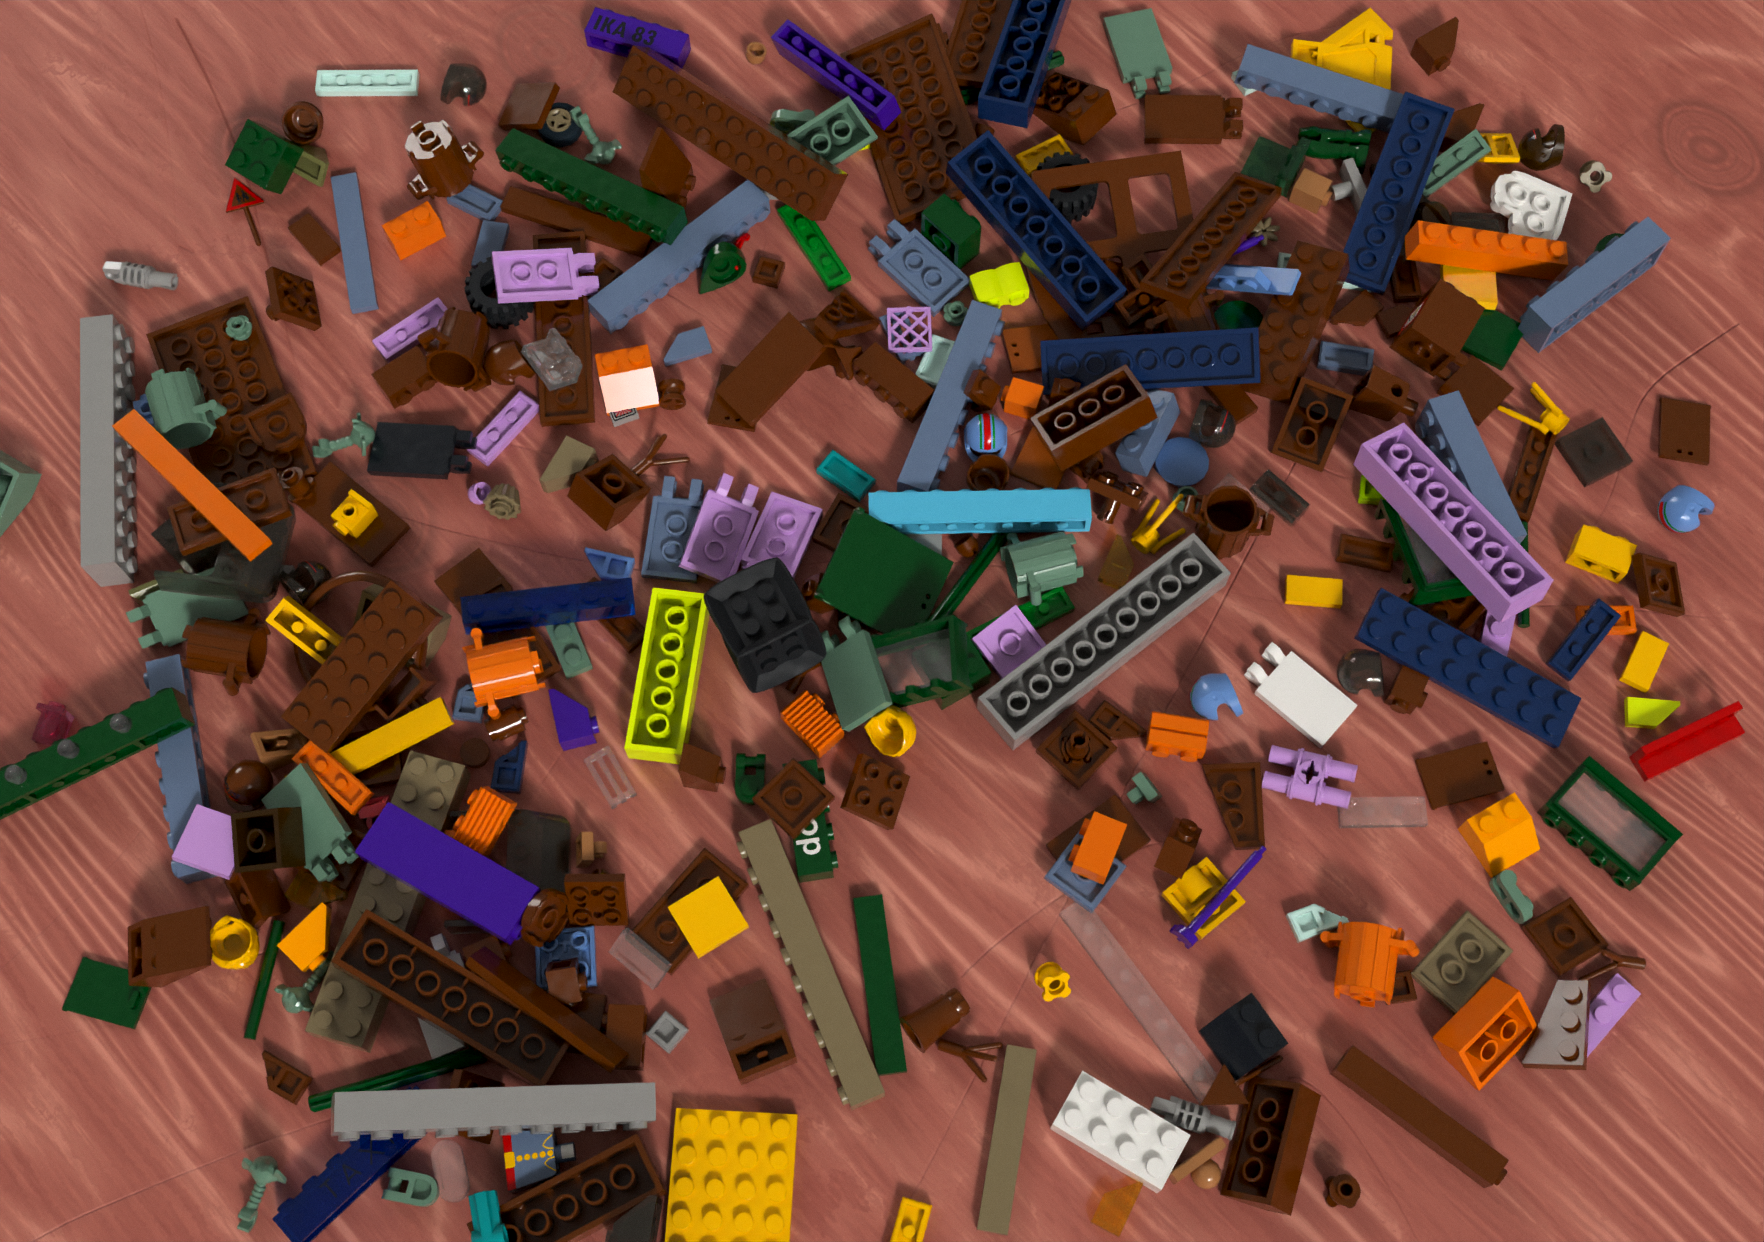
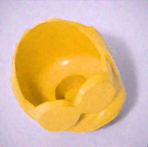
M890 705L868 719L864 725L871 742L884 755L892 757L901 756L914 744L916 739V726L913 718L907 712L894 705Z
M226 915L210 930L211 947L213 950L212 960L216 965L225 969L238 970L248 968L254 963L259 953L260 942L256 929L250 923Z

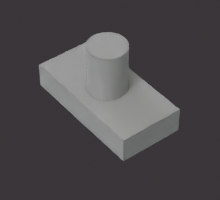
M1350 158L1343 160L1339 171L1343 183L1330 186L1329 191L1333 192L1331 196L1332 201L1349 197L1356 214H1358L1367 188L1354 159Z

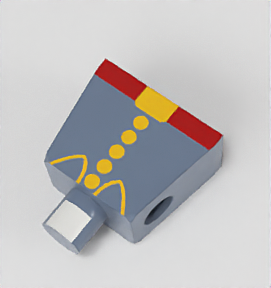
M522 1130V1133H518V1135L502 1136L507 1188L513 1194L539 1186L561 1174L560 1163L576 1160L575 1143L557 1144V1137L554 1132H549V1134H530V1131Z

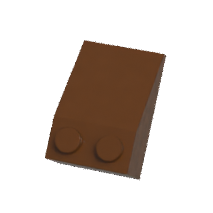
M657 127L639 168L642 188L683 206L685 210L687 194L689 191H693L696 183L692 164L664 129Z
M1301 377L1271 453L1323 472L1354 396Z

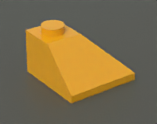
M323 902L277 944L303 972H306L309 968L312 971L316 970L326 960L323 955L328 951L332 909Z

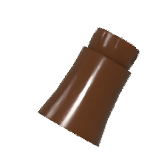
M953 988L916 1011L900 1017V1023L915 1047L920 1052L925 1053L936 1040L961 1021L960 1019L970 1012V1007L956 988Z

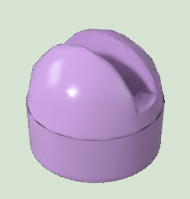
M485 482L473 484L468 489L469 500L474 504H484L483 500L491 491V487Z

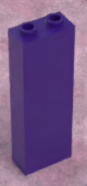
M390 802L386 804L355 850V853L365 862L509 945L515 939L519 940L521 938L522 915L529 902L541 891L536 885Z

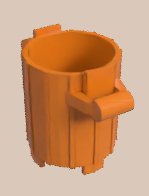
M479 628L471 630L474 644L464 646L462 649L466 653L471 683L477 702H474L476 708L488 705V715L496 720L501 716L496 700L538 691L540 688L546 687L545 682L540 684L538 682L537 674L544 672L541 659L538 657L537 650L532 651L529 643L536 641L535 636H525L484 646V634Z
M1339 922L1337 933L1323 931L1320 934V939L1328 948H1339L1334 982V997L1340 999L1341 993L1360 1001V1006L1375 1008V1001L1385 1000L1387 1005L1391 1004L1398 955L1416 957L1420 952L1418 946L1413 940L1404 941L1405 932L1402 928H1398L1397 931L1387 926L1368 922H1347L1343 924Z

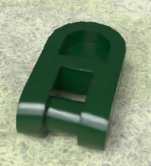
M737 753L735 793L739 802L744 805H755L752 798L765 786L766 754L746 756V753ZM746 767L756 768V775H745Z

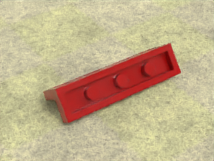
M1739 701L1640 747L1629 758L1643 781L1646 782L1742 736L1745 731L1735 717V714L1742 710L1743 707Z

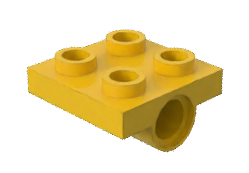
M1205 857L1196 866L1194 865L1188 869L1182 879L1178 878L1161 895L1188 926L1228 880L1208 857ZM1234 889L1197 930L1195 935L1201 940L1244 905L1246 901Z

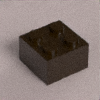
M301 807L272 808L231 814L235 873L306 866Z

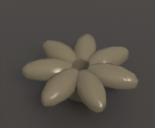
M1271 217L1265 219L1264 222L1260 221L1252 231L1254 234L1251 237L1264 236V239L1260 241L1264 247L1267 245L1268 239L1274 242L1278 241V237L1274 232L1279 231L1280 226H1270Z

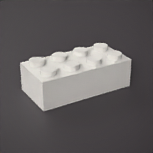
M1084 1071L1081 1072L1050 1127L1054 1132L1155 1193L1162 1190L1191 1136Z

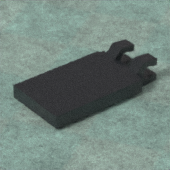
M378 422L367 472L373 476L448 480L450 472L470 474L472 463L467 461L468 457L453 454L455 448L476 449L477 438L473 437L472 431L459 430L455 426Z

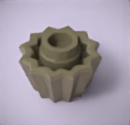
M501 483L496 485L483 500L485 504L484 509L498 519L504 518L509 520L510 518H517V514L521 513L519 491L509 484Z

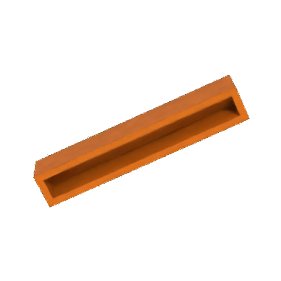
M1420 220L1405 235L1406 260L1546 280H1554L1568 266L1567 242Z

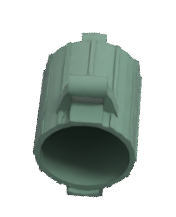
M186 368V371L169 372L166 374L164 369L152 373L153 380L147 384L145 394L155 424L154 428L176 449H189L201 445L211 438L214 429L217 428L215 420L220 416H224L227 409L213 399L206 403L200 381L196 377L195 372L190 368Z
M1064 531L1023 542L1018 540L1016 533L1012 532L1007 535V546L1000 547L1001 561H1005L1009 581L1017 598L1029 596L1031 604L1038 606L1042 603L1041 592L1077 583V578L1083 577V566H1077V556L1072 546L1076 544V540L1072 533L1066 535Z

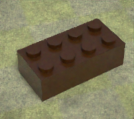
M1125 364L1032 416L1030 419L1040 440L1062 472L1158 417L1149 395Z

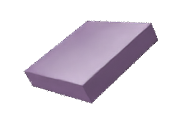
M1017 605L1011 607L970 639L1001 680L1046 646V643Z
M196 804L172 855V860L230 880L235 869L231 816Z

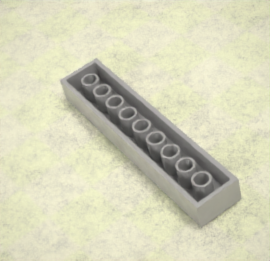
M113 314L80 318L81 567L100 587L134 583V573L138 570L137 560L134 556V547H137V536L133 529V522L137 521V512L133 506V497L137 495L136 485L133 481V473L136 472V462L133 457V448L112 427L113 424L133 410L132 400H135V389L132 385V376H135V367L131 360V353L135 352L133 338L127 335L123 324H119Z
M1193 532L979 696L977 701L978 711L1012 750L1016 749L1226 586L1231 572Z
M655 1082L335 1092L331 1097V1136H338L339 1142L358 1141L360 1135L371 1134V1140H390L395 1133H403V1139H420L426 1136V1132H435V1138H450L458 1135V1131H467V1137L487 1136V1134H490V1130H499L500 1136L518 1135V1133H522V1129H530V1134H549V1132H554V1128L561 1127V1133H579L580 1131H585L587 1126H592V1132H608L615 1130L616 1125H623V1131H637L647 1128V1123L656 1121Z

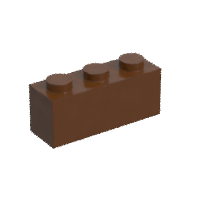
M874 342L853 362L854 378L860 385L868 386L873 390L878 400L891 405L900 418H906L913 424L927 410L935 390L877 342Z

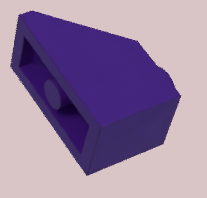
M549 689L548 692L558 739L563 751L597 743L595 734L600 733L596 716L591 717L587 707L555 689Z

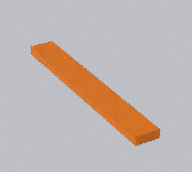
M135 409L112 425L113 429L250 562L273 544L270 538Z

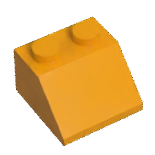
M1515 792L1467 819L1458 828L1490 878L1540 850L1532 816Z

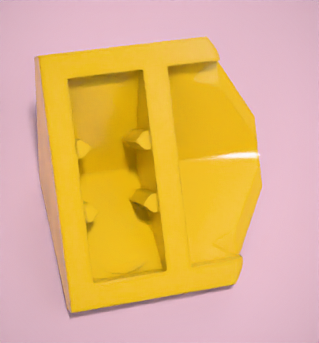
M1480 133L1491 148V152L1477 162L1514 164L1520 161V156L1511 133Z

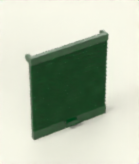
M854 508L813 597L882 634L890 633L894 628H908L915 626L917 622L928 621L954 562L866 514L863 508Z

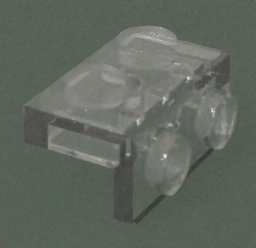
M556 328L549 329L546 339L523 345L521 351L549 391L577 383L583 365L580 358L574 354L565 338L559 334Z

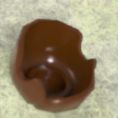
M982 454L969 466L966 476L967 485L972 491H985L992 488L1004 490L1009 481L1010 468L1006 461L996 454Z

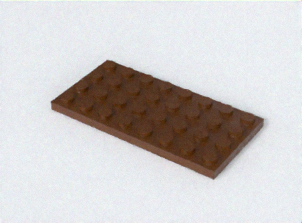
M931 13L841 53V58L893 94L901 110V113L885 130L864 116L878 136V139L870 143L895 219L903 225L921 217V213L943 194L956 201L966 198L946 174L947 163L978 137L933 14Z
M248 296L146 334L159 370L164 369L166 374L169 372L186 371V368L192 369L200 381L206 403L213 399L227 409L224 416H220L215 420L217 428L214 429L212 437L201 445L189 448L195 468L216 488L273 467L276 468L279 477H281L284 470L292 467L301 468L304 471L305 478L309 476L313 478L318 474L305 439H303L300 445L289 452L282 454L268 453L255 443L241 417L287 394ZM239 315L248 317L249 322L252 323V333L249 338L238 341L227 335L226 323L231 317Z

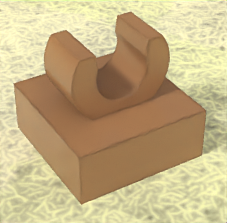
M581 832L575 839L576 868H588L594 861V858H603V854H607V842H593V832Z

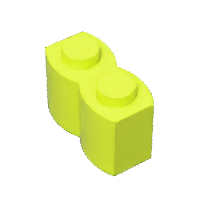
M1020 262L1005 264L996 269L980 271L969 276V286L974 300L1000 309L1003 305H1020L1029 298V286Z

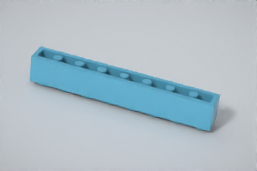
M1079 487L1065 490H1055L1053 488H1043L1041 490H1027L1024 488L998 490L992 488L985 491H972L970 489L943 491L935 489L930 492H917L915 490L889 492L879 490L868 493L869 515L902 534L1089 532L1092 521L1090 490Z

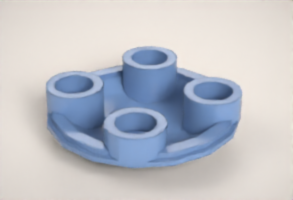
M1177 437L1169 439L1164 443L1155 460L1154 468L1166 482L1178 488L1184 486L1191 487V485L1198 483L1206 475L1209 468V458L1206 450L1198 442L1190 438Z

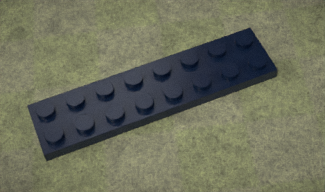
M1405 91L1343 250V253L1349 255L1350 269L1345 282L1383 296L1405 241V235L1408 233L1452 118L1454 108Z
M1259 327L1040 341L1043 395L1051 394L1054 378H1066L1081 383L1080 389L1125 364L1144 389L1261 383Z
M1383 588L1377 591L1354 639L1399 664L1430 677V681L1553 749L1559 747L1581 700L1579 696Z

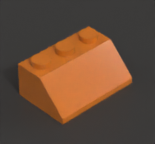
M1492 977L1432 1038L1442 1056L1475 1089L1480 1091L1534 1035L1537 1024L1520 990Z

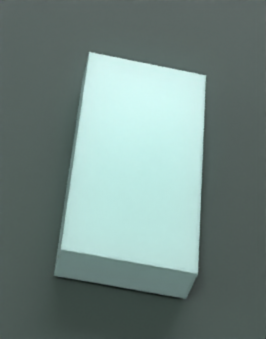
M932 334V352L924 353L916 371V375L933 389H936L955 341Z

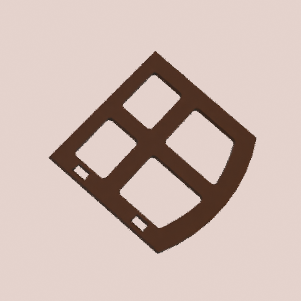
M1181 150L1032 171L1031 180L1048 199L1050 191L1053 189L1096 183H1106L1108 185L1116 237L1086 243L1101 260L1119 258L1122 267L1143 253L1167 251L1194 220ZM1166 174L1169 177L1177 229L1140 234L1136 228L1128 180ZM1027 268L1037 303L1049 327L1059 340L1145 333L1143 328L1146 320L1154 318L1150 312L1137 322L1126 327L1117 315L1102 317L1092 324L1101 323L1103 331L1087 333V328L1082 331ZM1124 276L1125 286L1127 289L1126 292L1128 295L1129 293L1133 292L1134 289L1127 280V278Z

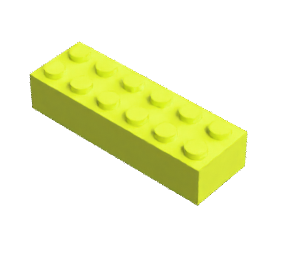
M662 588L652 589L624 747L630 759L680 764L684 743H689L710 616L704 602L705 593Z

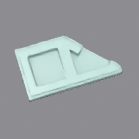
M1311 904L1286 915L1297 943L1320 935L1323 931L1336 929L1339 922H1342V924L1349 922L1347 917L1327 911L1324 907L1317 904Z

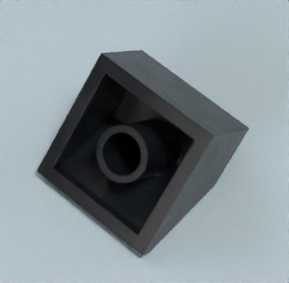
M1250 993L1198 1031L1222 1066L1223 1064L1226 1065L1235 1081L1288 1044L1253 993Z

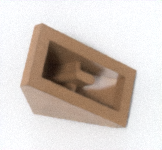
M296 728L253 732L250 735L260 761L271 772L293 763L292 758L308 742L306 736Z

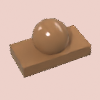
M1217 1137L1173 1169L1168 1178L1175 1185L1191 1173V1178L1198 1187L1202 1189L1216 1187L1221 1179V1170L1219 1165L1210 1158L1227 1147L1221 1137Z

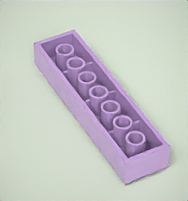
M1405 423L1361 444L1353 465L1499 623L1543 600L1554 580Z

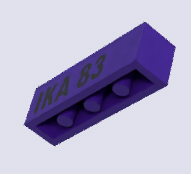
M595 7L584 30L587 46L626 58H628L633 45L649 47L682 69L691 51L689 34L681 30L662 27L657 23L641 21L633 16H624L609 9L604 10Z

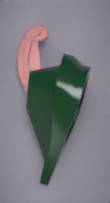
M748 233L738 237L734 244L722 241L710 249L704 261L699 283V294L726 286L744 274L747 264L741 248L744 241L750 239Z

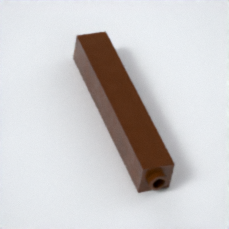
M1351 1046L1346 1050L1330 1073L1483 1188L1490 1187L1493 1184L1499 1185L1506 1176L1507 1170L1504 1167L1509 1161L1506 1157L1355 1046Z

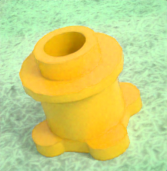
M1046 962L1037 968L1034 980L1040 988L1044 989L1042 997L1045 1001L1050 1002L1057 997L1065 998L1071 993V989L1068 986L1070 975L1062 970L1057 963Z

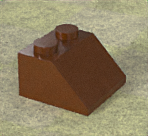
M611 454L578 472L575 475L567 497L602 529L607 531L624 521L647 496L651 488L615 455Z

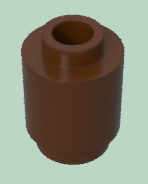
M515 704L500 710L501 716L499 719L494 720L490 717L484 720L485 727L492 741L498 739L502 741L526 730L524 724L529 722L522 707L517 709Z

